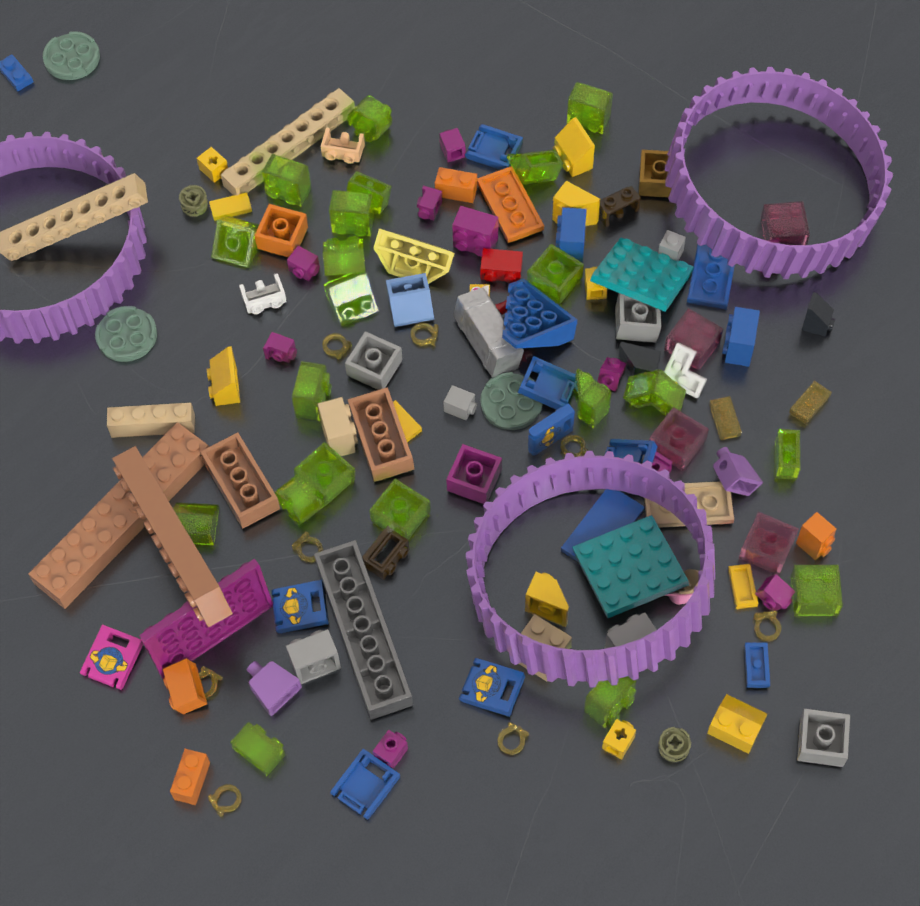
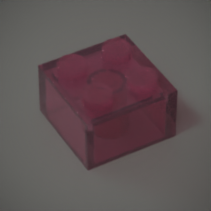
M803 201L763 205L761 222L765 240L779 239L780 244L785 245L808 244L810 232Z
M688 308L666 337L664 350L672 354L676 344L679 342L697 351L691 366L699 370L721 342L723 328Z
M673 407L650 436L649 441H654L658 446L656 451L671 460L674 466L684 471L706 442L709 429Z
M758 512L742 546L739 558L780 575L795 542L799 528Z

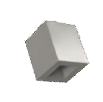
M667 230L659 245L658 254H667L670 259L679 261L684 251L686 237Z
M453 385L443 402L444 412L466 421L470 414H474L477 407L474 393Z

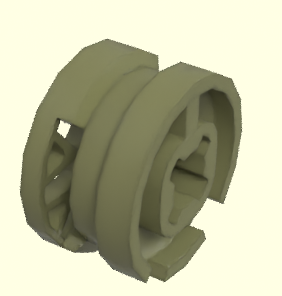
M189 185L181 190L179 201L186 215L192 217L199 216L207 210L208 199L202 187Z
M670 727L663 731L658 745L662 757L671 762L682 761L687 757L691 748L689 734L684 729Z

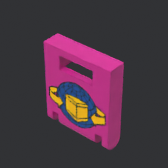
M102 625L81 668L80 674L83 676L88 674L90 679L114 687L117 679H119L116 688L122 690L143 646L142 640ZM113 635L129 641L127 647L112 643Z

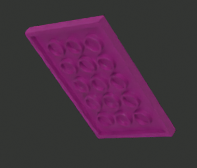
M255 559L242 564L238 570L224 576L218 582L233 613L232 615L208 627L204 619L202 621L198 620L193 611L196 606L192 608L187 601L181 608L167 614L163 620L154 626H149L139 635L162 679L165 677L164 668L186 658L193 661L273 607L260 565Z

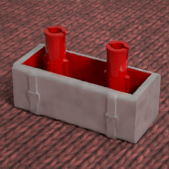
M479 288L457 297L453 316L459 328L464 332L483 362V366L493 378L501 373L518 369L524 350L523 348H514L502 338L503 330L506 327L504 326L502 315L507 313V300L494 305L485 289Z

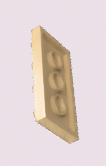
M721 481L684 483L685 493L687 495L695 494L697 497V509L705 510L707 525L734 523L731 492L724 489ZM644 498L646 517L652 515L658 527L685 526L673 513L659 504Z

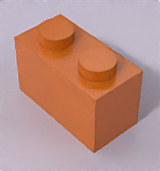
M439 167L435 180V189L442 191V198L474 203L478 188L477 174Z
M816 512L802 525L796 544L814 560L820 556L824 557L832 549L830 545L835 541L836 528Z
M186 658L163 669L165 675L163 681L171 696L169 697V703L172 709L186 714L207 704L198 669L194 662Z
M184 749L170 789L174 800L196 805L210 765L207 754Z

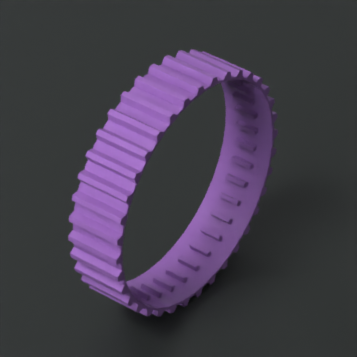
M767 67L766 72H758L755 68H749L746 74L734 71L727 80L722 77L717 78L714 87L708 85L703 87L700 97L694 96L689 108H685L671 142L667 154L669 157L665 165V171L669 172L665 185L672 188L668 197L669 202L676 203L675 215L677 218H684L686 222L684 229L686 232H694L699 237L697 244L700 246L706 244L712 249V256H723L728 259V265L731 267L739 264L744 266L745 272L750 274L753 270L762 271L764 277L770 278L772 273L781 274L783 279H789L791 274L796 273L801 278H805L813 270L822 274L829 264L836 268L844 257L851 258L857 247H861L887 204L885 201L891 192L888 184L893 177V173L887 169L892 160L890 156L884 153L887 142L879 139L878 133L880 128L871 125L868 121L870 114L867 111L861 112L856 107L857 101L855 99L848 100L842 96V89L837 88L833 90L827 86V81L824 79L818 82L810 79L809 73L804 72L800 76L793 74L792 70L788 68L784 72H775L773 67ZM771 103L802 111L830 127L852 149L867 179L869 189L867 208L869 209L855 230L852 229L850 233L826 243L785 245L753 237L735 228L714 212L699 195L692 183L684 159V145L692 126L696 125L698 121L710 113L735 104Z
M26 132L22 138L15 139L13 135H8L6 141L0 142V177L21 170L41 167H58L81 171L97 177L107 184L126 177L122 167L116 168L114 158L111 155L103 157L98 146L89 148L85 140L79 139L74 142L69 139L67 134L57 138L51 137L50 132H44L42 136L33 137L31 132ZM140 207L127 211L130 220H128L129 231L126 241L113 265L100 279L77 295L54 305L30 310H0V341L5 337L13 338L17 344H20L23 339H32L35 344L40 343L42 338L49 336L54 341L59 340L62 333L69 331L74 335L78 333V327L84 324L90 327L95 325L94 319L99 315L106 316V313L110 311L109 307L113 303L121 304L123 302L122 293L125 290H132L134 287L133 275H139L142 271L139 260L145 259L146 256L143 244L147 243Z
M586 451L584 456L574 457L572 453H566L563 460L555 461L552 458L546 459V465L539 468L533 465L527 467V474H524L522 477L513 475L510 478L511 484L506 489L499 487L495 490L497 498L493 502H485L483 505L484 516L476 517L474 520L476 533L469 534L468 537L470 551L466 552L468 565L466 571L479 622H483L485 635L487 638L494 637L496 649L500 653L504 651L509 652L512 664L517 665L522 662L527 666L529 674L534 675L539 671L546 674L547 681L553 682L557 678L567 679L568 686H574L577 681H587L589 687H596L598 681L606 680L611 685H618L619 678L629 676L632 680L639 679V672L645 669H649L652 672L657 671L658 663L663 659L672 661L676 658L675 650L679 646L687 648L691 644V632H700L702 629V616L709 615L710 598H714L715 552L712 528L707 525L705 510L697 509V497L695 494L687 495L685 493V484L681 480L673 482L670 479L669 471L664 469L658 472L652 469V462L648 460L642 464L634 462L633 455L629 454L622 459L614 457L611 451H607L604 456H595L593 451ZM610 489L639 495L659 504L684 523L691 532L693 540H696L698 554H700L698 585L694 587V592L686 605L670 621L639 640L600 650L557 648L520 634L497 615L495 608L490 606L483 577H485V561L487 562V556L502 531L516 517L546 499L580 490Z

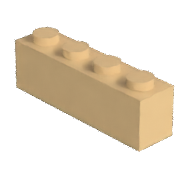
M192 403L107 408V428L111 438L165 435L177 422L191 433H195V413Z

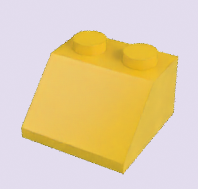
M576 117L572 118L555 137L554 154L556 157H560L564 170L566 172L569 171L572 177L593 169L595 145Z
M566 181L553 197L552 220L557 224L558 215H562V207L586 209L585 226L597 224L600 198Z
M231 346L210 359V368H207L208 381H212V386H208L210 399L214 398L216 406L240 403L237 366Z
M535 572L526 592L525 611L566 627L569 606L557 580L548 573Z
M726 694L709 726L707 734L749 754L768 714Z

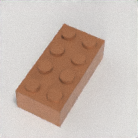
M388 387L348 399L351 416L374 482L414 470L413 458Z
M239 433L200 451L207 470L242 529L280 509L276 494Z

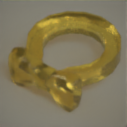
M427 323L416 324L411 330L412 341L420 346L428 344L435 346L439 326L434 324L433 327ZM420 328H427L433 334L432 337L420 340L415 337V332Z
M332 333L324 338L322 346L328 355L336 356L337 359H340L352 347V343L349 340L346 341L343 335ZM338 338L342 341L343 347L340 350H331L327 347L328 341Z
M569 435L561 441L560 447L564 455L572 453L574 457L584 456L586 451H589L586 448L585 440L578 435ZM570 441H577L581 444L580 452L574 454L567 451L565 445Z
M305 531L292 544V549L294 551L297 550L301 560L310 563L315 562V556L307 557L302 553L301 544L305 541L313 542L318 546V552L323 551L322 543L315 537H310L309 532Z
M776 610L754 614V619L756 620L754 631L763 641H773L780 635L781 624L776 618ZM763 618H769L776 625L775 634L766 636L761 633L759 625Z
M202 666V672L199 673L200 679L207 675L212 677L211 689L205 693V697L209 698L215 693L218 680L221 681L223 677L216 674L213 670Z
M509 722V727L502 730L499 734L498 745L504 753L515 755L524 748L525 736L528 737L529 732ZM516 730L520 733L519 746L514 750L506 749L503 745L504 736Z
M225 784L220 786L213 796L210 794L208 800L221 817L224 815L223 812H232L239 807L241 793L236 786ZM225 790H232L236 793V801L231 806H219L217 804L219 795Z

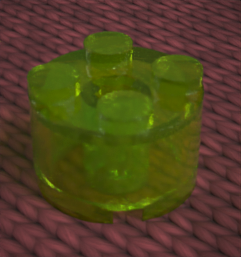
M368 95L348 114L347 121L349 126L353 125L355 128L354 133L358 137L361 133L364 134V141H377L392 125V110L387 104H382L373 96Z
M299 474L293 476L275 491L279 505L283 510L286 509L290 513L288 516L298 525L306 522L324 507L323 502L314 495L316 492L314 486L310 482L305 484V481Z

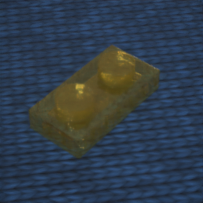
M814 381L790 408L789 413L807 424L829 399L832 392Z
M731 397L710 400L709 405L720 440L741 436L742 431Z

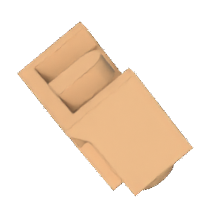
M326 128L321 143L322 156L328 160L341 159L350 164L360 162L363 148L365 147L364 134L360 133L359 142L350 141L347 132H342L340 139L331 138L330 128Z

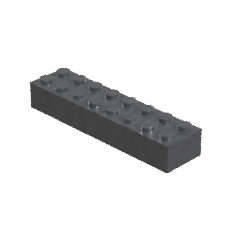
M356 540L315 553L316 565L370 720L413 706L411 692Z

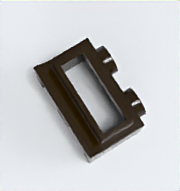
M627 186L600 200L598 218L605 227H608L610 214L614 213L617 218H622L624 213L622 208L628 205L635 212H638L641 197L633 186Z
M387 525L362 556L366 569L384 580L387 575H391L395 571L397 562L407 556L410 550L409 541ZM393 540L397 545L384 562L380 564L374 559L382 552L387 542Z

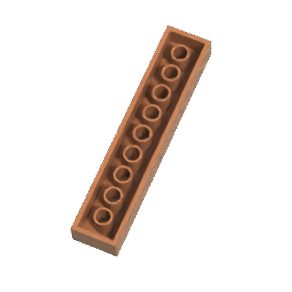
M178 422L143 456L145 463L168 501L204 466L200 451L209 447V445ZM120 481L29 573L33 583L64 609L145 527L143 522L146 519H140L135 510L138 508V505L133 507L127 496L131 493H125Z
M136 446L113 457L112 459L116 465L113 470L118 479H123L120 481L125 493H131L127 496L133 507L138 505V508L135 510L141 520L146 519L143 524L148 533H154L151 538L158 549L162 547L159 552L166 563L171 562L168 564V567L175 578L179 576L176 581L183 592H188L184 595L192 608L196 606L193 611L198 620L202 621L204 619L206 625L210 627L232 615L233 613L218 583Z

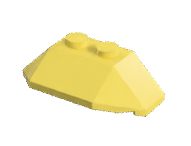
M379 229L373 247L389 274L406 277L426 273L428 284L449 272L455 254L444 248L383 229Z

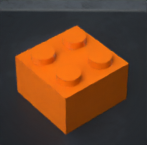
M269 204L255 233L257 249L289 257L297 246L301 245L308 229L306 214Z

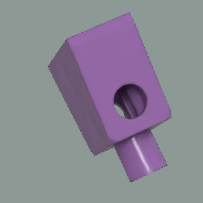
M727 447L717 451L716 454L719 460L714 463L713 468L726 491L749 496L763 483L745 457L730 453Z
M254 661L247 668V671L253 676L248 682L250 689L270 716L274 715L302 688L297 677L273 661H270L264 667L257 661Z

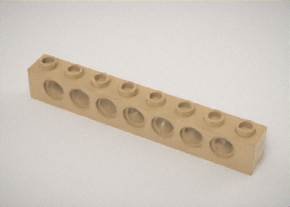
M340 88L329 93L321 102L314 104L310 110L301 114L295 121L287 124L281 131L272 135L262 145L257 146L247 156L242 157L232 167L225 169L221 174L223 186L232 195L238 196L242 193H248L323 138L326 128H330L331 132L354 115V101Z
M135 173L3 230L0 232V253L10 261H14L129 210L138 208L148 203L145 182Z

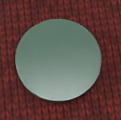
M69 32V34L54 37L47 43L43 51V61L47 71L54 77L62 80H76L87 76L97 67L100 60V51L96 42L91 36L82 32Z
M121 306L112 309L106 313L107 315L96 327L95 339L100 351L106 357L119 362L134 361L143 357L152 349L157 339V328L154 319L150 314L137 309L135 306Z
M505 372L491 378L485 384L480 398L481 410L485 418L494 426L505 430H518L532 424L540 415L542 403L518 393L525 376L513 374V372Z

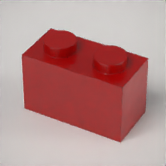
M483 248L480 268L481 279L486 281H505L507 283L521 280L523 252Z

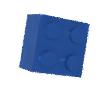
M562 207V215H558L555 250V255H559V263L583 265L586 209Z
M735 307L734 314H729L722 354L726 355L725 363L750 366L755 346L759 310Z

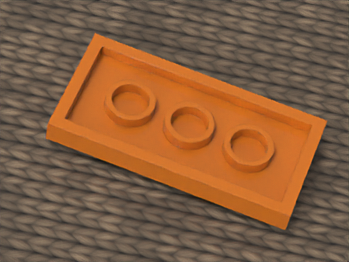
M513 166L477 178L478 187L492 214L498 216V225L507 243L544 230V224Z

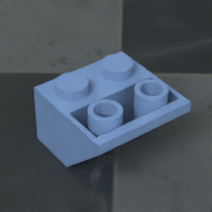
M426 273L386 280L387 296L394 327L434 320Z

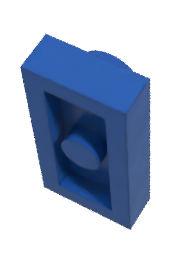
M12 54L0 61V71L17 91L34 82L30 74Z
M745 642L747 688H769L768 643Z

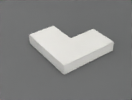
M678 342L660 381L695 398H699L707 379L689 370L697 351Z

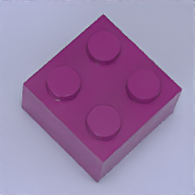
M460 206L452 224L453 247L461 251L475 253L481 257L483 248L494 249L498 241V216Z
M462 444L446 479L447 491L483 504L488 502L502 471V458Z

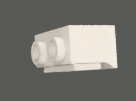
M278 274L274 275L275 284L264 286L263 281L259 280L255 283L256 289L246 293L243 284L239 285L248 314H259L265 308H278L286 302L285 292Z

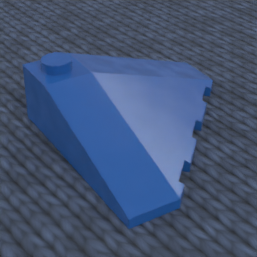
M524 278L508 285V292L510 294L507 296L506 309L508 310L504 317V326H506L502 333L504 340L516 349L560 346L574 340L578 321L575 317Z

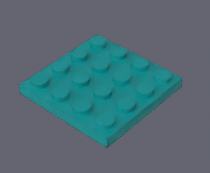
M620 238L593 272L590 281L666 312L692 274L694 267L684 261L670 259L667 254H658V252L651 250L647 246H641L629 239Z
M652 515L572 547L607 618L689 586L688 578Z

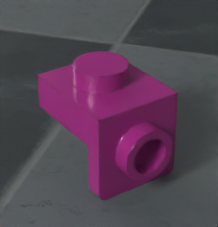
M607 357L600 368L597 385L616 391L627 363L617 358Z

